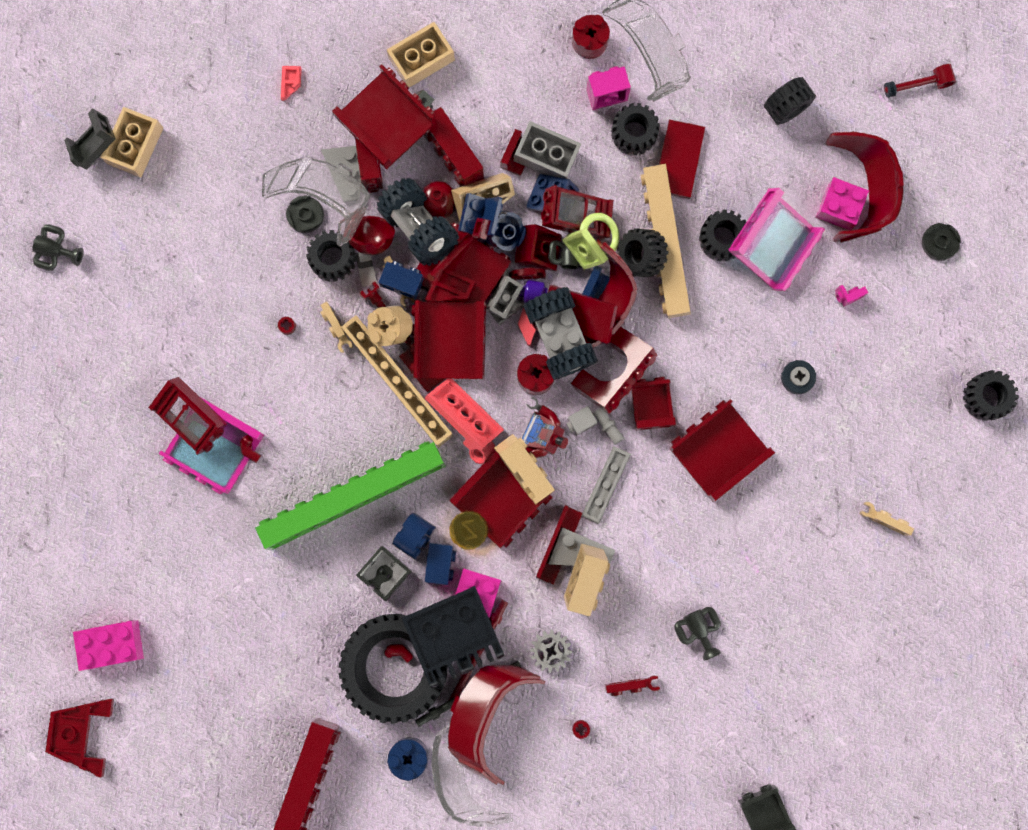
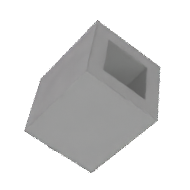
M587 406L569 416L566 425L570 432H575L577 436L594 427L598 422Z

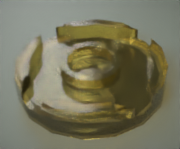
M464 511L457 514L452 520L449 527L450 537L462 549L473 550L481 546L486 540L488 525L479 513Z

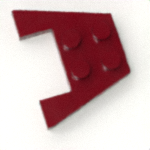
M114 698L51 712L45 752L67 763H72L84 771L91 772L94 776L104 777L106 758L86 756L91 715L112 717Z

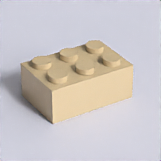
M435 22L387 49L390 62L409 88L455 61L454 51Z
M123 107L113 128L116 139L102 153L100 158L107 165L141 178L163 131V126L154 118Z
M581 543L564 594L568 611L591 616L592 610H596L598 603L596 598L598 592H602L604 581L602 580L604 574H608L610 563H608L609 561L603 549Z

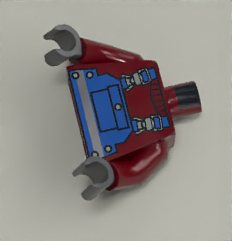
M531 397L532 400L536 401V405L531 407L527 404L530 409L538 410V412L534 411L522 439L527 445L526 451L528 453L531 452L537 459L545 457L547 454H555L558 447L566 448L568 439L563 437L564 429L560 427L561 422L556 413L544 405H539L538 400Z

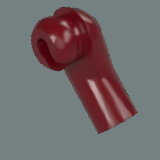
M245 435L240 440L241 453L254 463H257L261 455L253 450V438Z
M390 644L384 651L387 658L401 656L406 663L414 658L402 644Z

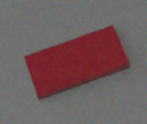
M669 119L659 165L666 164L671 195L690 199L705 127Z
M549 285L548 292L561 287ZM569 290L576 305L572 310L582 335L606 344L610 343L618 305Z

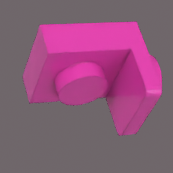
M840 285L835 290L838 302L842 303L844 307L865 297L869 293L865 286L860 289L856 286L846 291L844 286Z

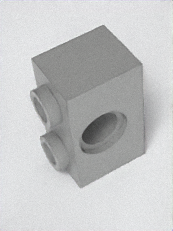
M502 276L486 305V311L500 319H505L524 285L509 276Z

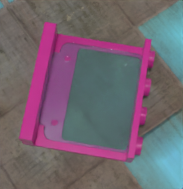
M769 188L728 250L774 291H786L791 286V281L799 273L802 264L811 255L813 247L820 241L821 235L825 230L823 227H813L781 197L785 192L780 188Z
M203 399L227 423L223 429L225 431L224 434L213 442L214 447L207 453L203 452L197 455L195 454L196 451L176 433L166 451H160L159 454L164 457L162 459L164 462L172 466L174 463L180 466L179 470L187 475L190 473L196 476L195 480L204 485L206 483L211 484L213 491L219 494L223 492L229 494L250 460L242 455L240 440L245 435L251 436L253 438L252 447L255 451L264 434ZM192 409L183 422L199 438L202 437L209 427Z

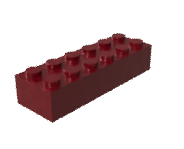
M320 718L311 722L273 830H307L304 826L312 817L314 808H311V806L317 801L321 789H318V786L322 781L324 782L328 770L325 767L331 762L334 755L332 747L340 738L341 732L338 731L340 725Z

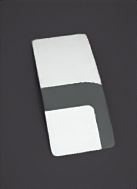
M356 253L362 286H370L374 281L377 283L371 255Z

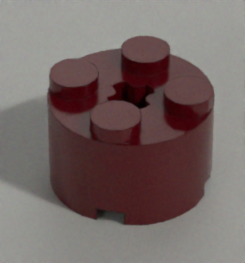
M586 15L575 22L572 33V46L578 55L580 54L586 59H595L600 57L606 50L609 43L610 29L601 15Z
M531 354L519 363L517 369L518 384L527 393L541 395L552 387L555 380H553L546 361L549 359L546 355ZM533 371H537V373H541V374H539V378H536L535 376H531V375H533Z

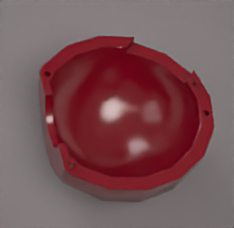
M362 216L352 220V223L347 227L346 234L350 245L359 253L378 255L386 251L392 244L395 228L388 224L384 218Z

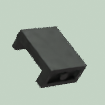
M93 108L88 113L92 125L77 141H73L68 137L64 140L70 161L75 166H80L86 170L116 139L108 117Z
M764 785L760 787V791L754 794L753 792H748L741 796L742 799L738 800L751 830H796L778 793L779 790L775 785Z

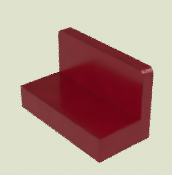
M515 129L500 161V168L521 176L525 166L513 160L522 139V131Z

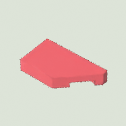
M282 66V101H285L301 87V66Z
M523 307L518 327L527 345L530 346L536 329L530 324Z

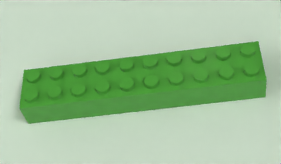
M424 442L419 445L420 449L414 452L408 450L402 453V457L397 460L392 458L383 463L384 466L380 468L373 467L365 471L366 475L359 477V475L348 479L349 483L345 485L337 484L331 487V491L324 494L321 492L314 495L312 501L299 502L294 505L295 509L288 511L286 509L277 513L278 517L274 519L267 518L260 521L259 526L255 527L264 549L274 550L446 467L435 443Z

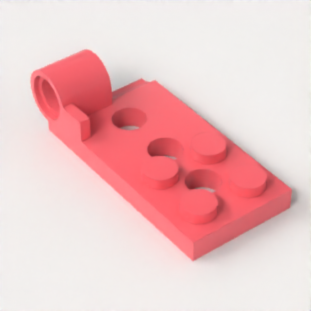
M446 379L427 394L425 400L465 438L463 444L470 450L469 455L471 459L478 464H483L496 451L494 449L495 444L492 441L504 429L453 379ZM448 399H452L455 404L450 403ZM461 412H465L468 417H465ZM475 425L480 426L482 430H478Z

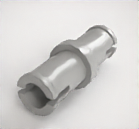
M599 408L593 413L602 426V431L608 434L614 445L624 439L615 426V421L611 420L604 410Z

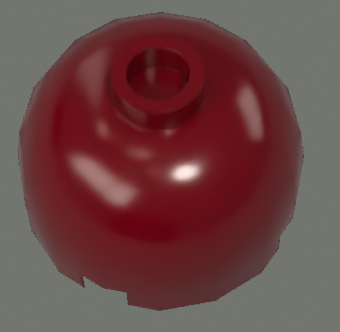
M442 181L430 182L423 188L427 200L424 201V208L432 217L439 218L441 216L448 218L453 214L456 207L451 191L453 190L452 187Z

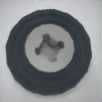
M795 360L784 367L781 373V381L787 391L793 394H804L814 387L816 372L810 363L803 360Z

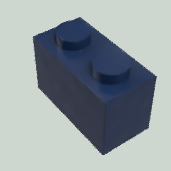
M393 261L392 263L386 262L378 283L382 288L416 300L424 277L420 270L410 268L409 270L404 268L403 264Z
M429 543L424 582L449 585V581L453 582L454 570H451V564L455 562L457 553L456 550H453L454 546Z

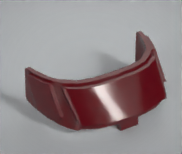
M854 131L831 133L826 140V145L852 152L863 163L868 181V217L858 230L839 231L833 238V242L840 241V243H844L879 232L883 227L896 220L901 211L904 194L903 170H901L895 151L887 140L875 135Z
M597 239V244L604 251L610 263V280L598 299L618 305L612 334H615L624 323L636 300L637 286L632 272L624 260L605 241L602 243ZM532 324V326L538 331L536 324ZM583 336L585 342L591 343L593 348L602 343Z
M490 665L480 668L479 672L469 680L461 695H456L450 710L453 712L448 733V749L458 760V763L472 773L496 785L498 783L504 785L505 781L492 773L487 767L483 753L485 738L499 704L508 692L519 685L545 684L546 681L541 679V676L518 666Z

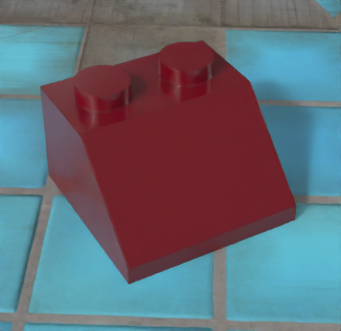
M537 224L524 225L526 229L525 238L517 246L515 263L528 268L557 271V265L552 264L548 258L549 245L555 240L561 242L562 235ZM556 246V259L559 258L560 247Z

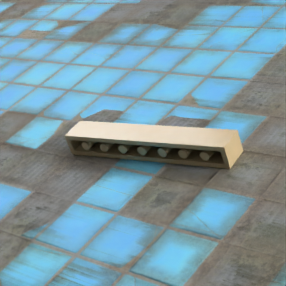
M666 164L643 168L644 174H641L642 186L646 185L647 192L644 193L645 204L649 203L650 210L647 211L648 222H652L653 229L650 230L661 233L660 236H664V242L668 245L666 248L668 251V255H666L667 263H664V269L660 270V273L657 275V277L662 279V284H659L660 296L664 295L665 302L662 303L663 314H667L668 319L691 315Z
M357 315L341 326L343 331L439 448L452 438L453 434L382 346L370 340L368 329Z

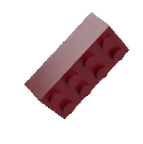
M439 107L434 111L436 114L434 116L436 124L424 134V137L429 143H433V149L439 158L443 157L446 169L449 173L453 172L454 180L459 187L483 180V166L442 107Z

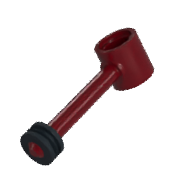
M943 64L933 69L934 75L899 84H895L894 81L884 84L885 95L889 98L896 96L898 91L931 83L937 84L938 89L948 88L957 82L952 64Z

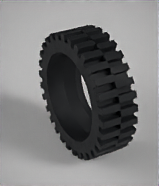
M387 614L368 620L366 623L361 624L356 631H353L350 639L344 644V650L341 651L340 656L342 659L339 662L338 668H341L339 679H342V690L345 689L347 693L345 697L347 700L350 699L352 701L351 705L354 708L360 710V714L370 716L369 719L373 721L375 719L380 720V723L391 722V724H396L397 722L402 721L403 723L417 718L434 704L445 683H441L436 669L433 670L439 686L431 689L423 672L418 686L410 693L398 697H391L378 692L369 682L366 673V661L370 651L376 644L388 638H402L411 642L402 621V617L407 615ZM448 665L440 667L445 679H447Z

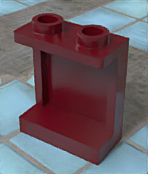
M656 377L654 381L640 379L632 386L631 394L636 431L668 428L676 425L675 417H673L670 379H665V377Z

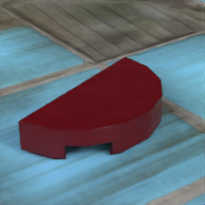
M522 268L510 271L509 277L514 280L545 279L546 271L540 268Z

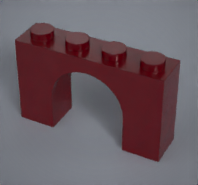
M620 327L615 334L611 335L609 343L613 349L627 358V366L623 374L611 381H601L583 369L570 383L578 393L608 414L619 406L622 398L630 393L632 386L637 380L642 378L644 371L655 362L658 356L652 346L623 327Z

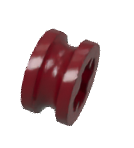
M285 316L279 320L278 329L283 334L290 335L296 330V323L292 318ZM288 321L289 324H292V327H289V330H286L284 327H282L283 324L285 325L284 322Z
M578 720L573 724L572 731L575 737L583 739L589 735L590 727L586 721ZM578 724H583V727H587L586 732L583 731L584 734L582 735L579 734V731H575L576 727L579 728Z

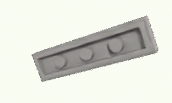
M613 446L584 508L583 517L597 524L600 523L629 460L630 453Z

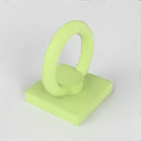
M593 213L588 215L581 223L579 231L568 234L562 239L584 270L603 264L608 260L604 251H602L587 230L593 221L599 220L609 226L612 233L610 247L614 251H616L619 245L620 235L618 227L613 219L606 214Z

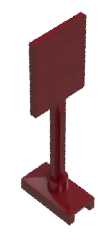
M375 281L372 283L373 290L371 291L369 288L367 295L363 290L360 292V296L365 302L370 300L373 306L376 305L377 308L386 307L378 293L380 287ZM410 336L405 341L408 350L399 356L409 370L411 362H414V355H411V344L414 341ZM416 378L426 392L444 380L439 378Z

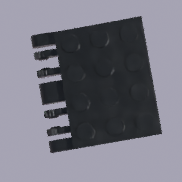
M475 586L402 617L404 626L431 689L439 686L433 673L435 669L443 684L446 683V679L440 667L448 665L450 675L455 679L457 675L451 663L453 661H456L460 673L463 675L475 670L469 657L471 653H473L478 667L483 666V662L477 653L480 649L484 648L487 659L490 662L494 661L488 647L489 645L492 646L497 659L505 656Z

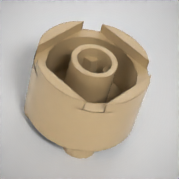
M400 306L377 308L367 318L370 340L381 346L404 343L413 329L411 316Z

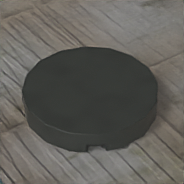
M304 195L298 196L289 203L290 205L286 210V218L294 230L301 233H310L320 227L324 219V211L318 200Z
M936 223L931 225L922 236V248L934 260L944 261L950 259L960 248V235L949 224Z

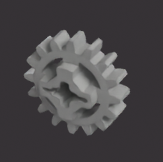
M553 629L550 630V634H547L544 630L542 637L538 634L536 635L537 642H531L535 645L534 648L530 649L535 654L531 656V659L537 660L534 664L535 666L542 665L541 671L548 668L549 673H551L552 668H555L559 672V666L561 665L565 668L564 661L571 660L567 657V654H572V651L567 648L571 646V643H565L567 637L561 638L560 631L555 635ZM546 638H553L550 643H542ZM559 641L563 644L564 653L558 649ZM555 642L554 650L556 654H551L547 659L548 652L546 648H551ZM538 649L543 651V661L538 656ZM555 658L560 659L558 663L549 664Z

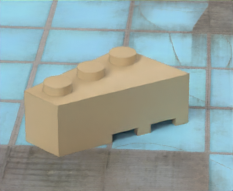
M504 173L451 190L459 222L467 193L483 198L501 197L502 204L515 195L511 177Z
M512 434L494 447V449L526 494L537 504L552 493L554 488L547 480V474L543 468L536 465L537 459L534 455L526 451L527 445L521 437L517 439Z

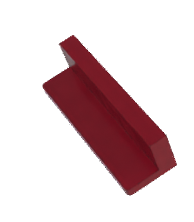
M568 505L564 506L536 578L554 585L561 565L547 564L560 529L564 528L575 533L582 512L572 509Z

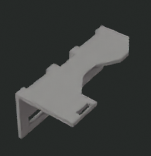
M515 300L505 319H500L493 314L491 315L501 325L505 320L523 308L525 303H522L521 300Z

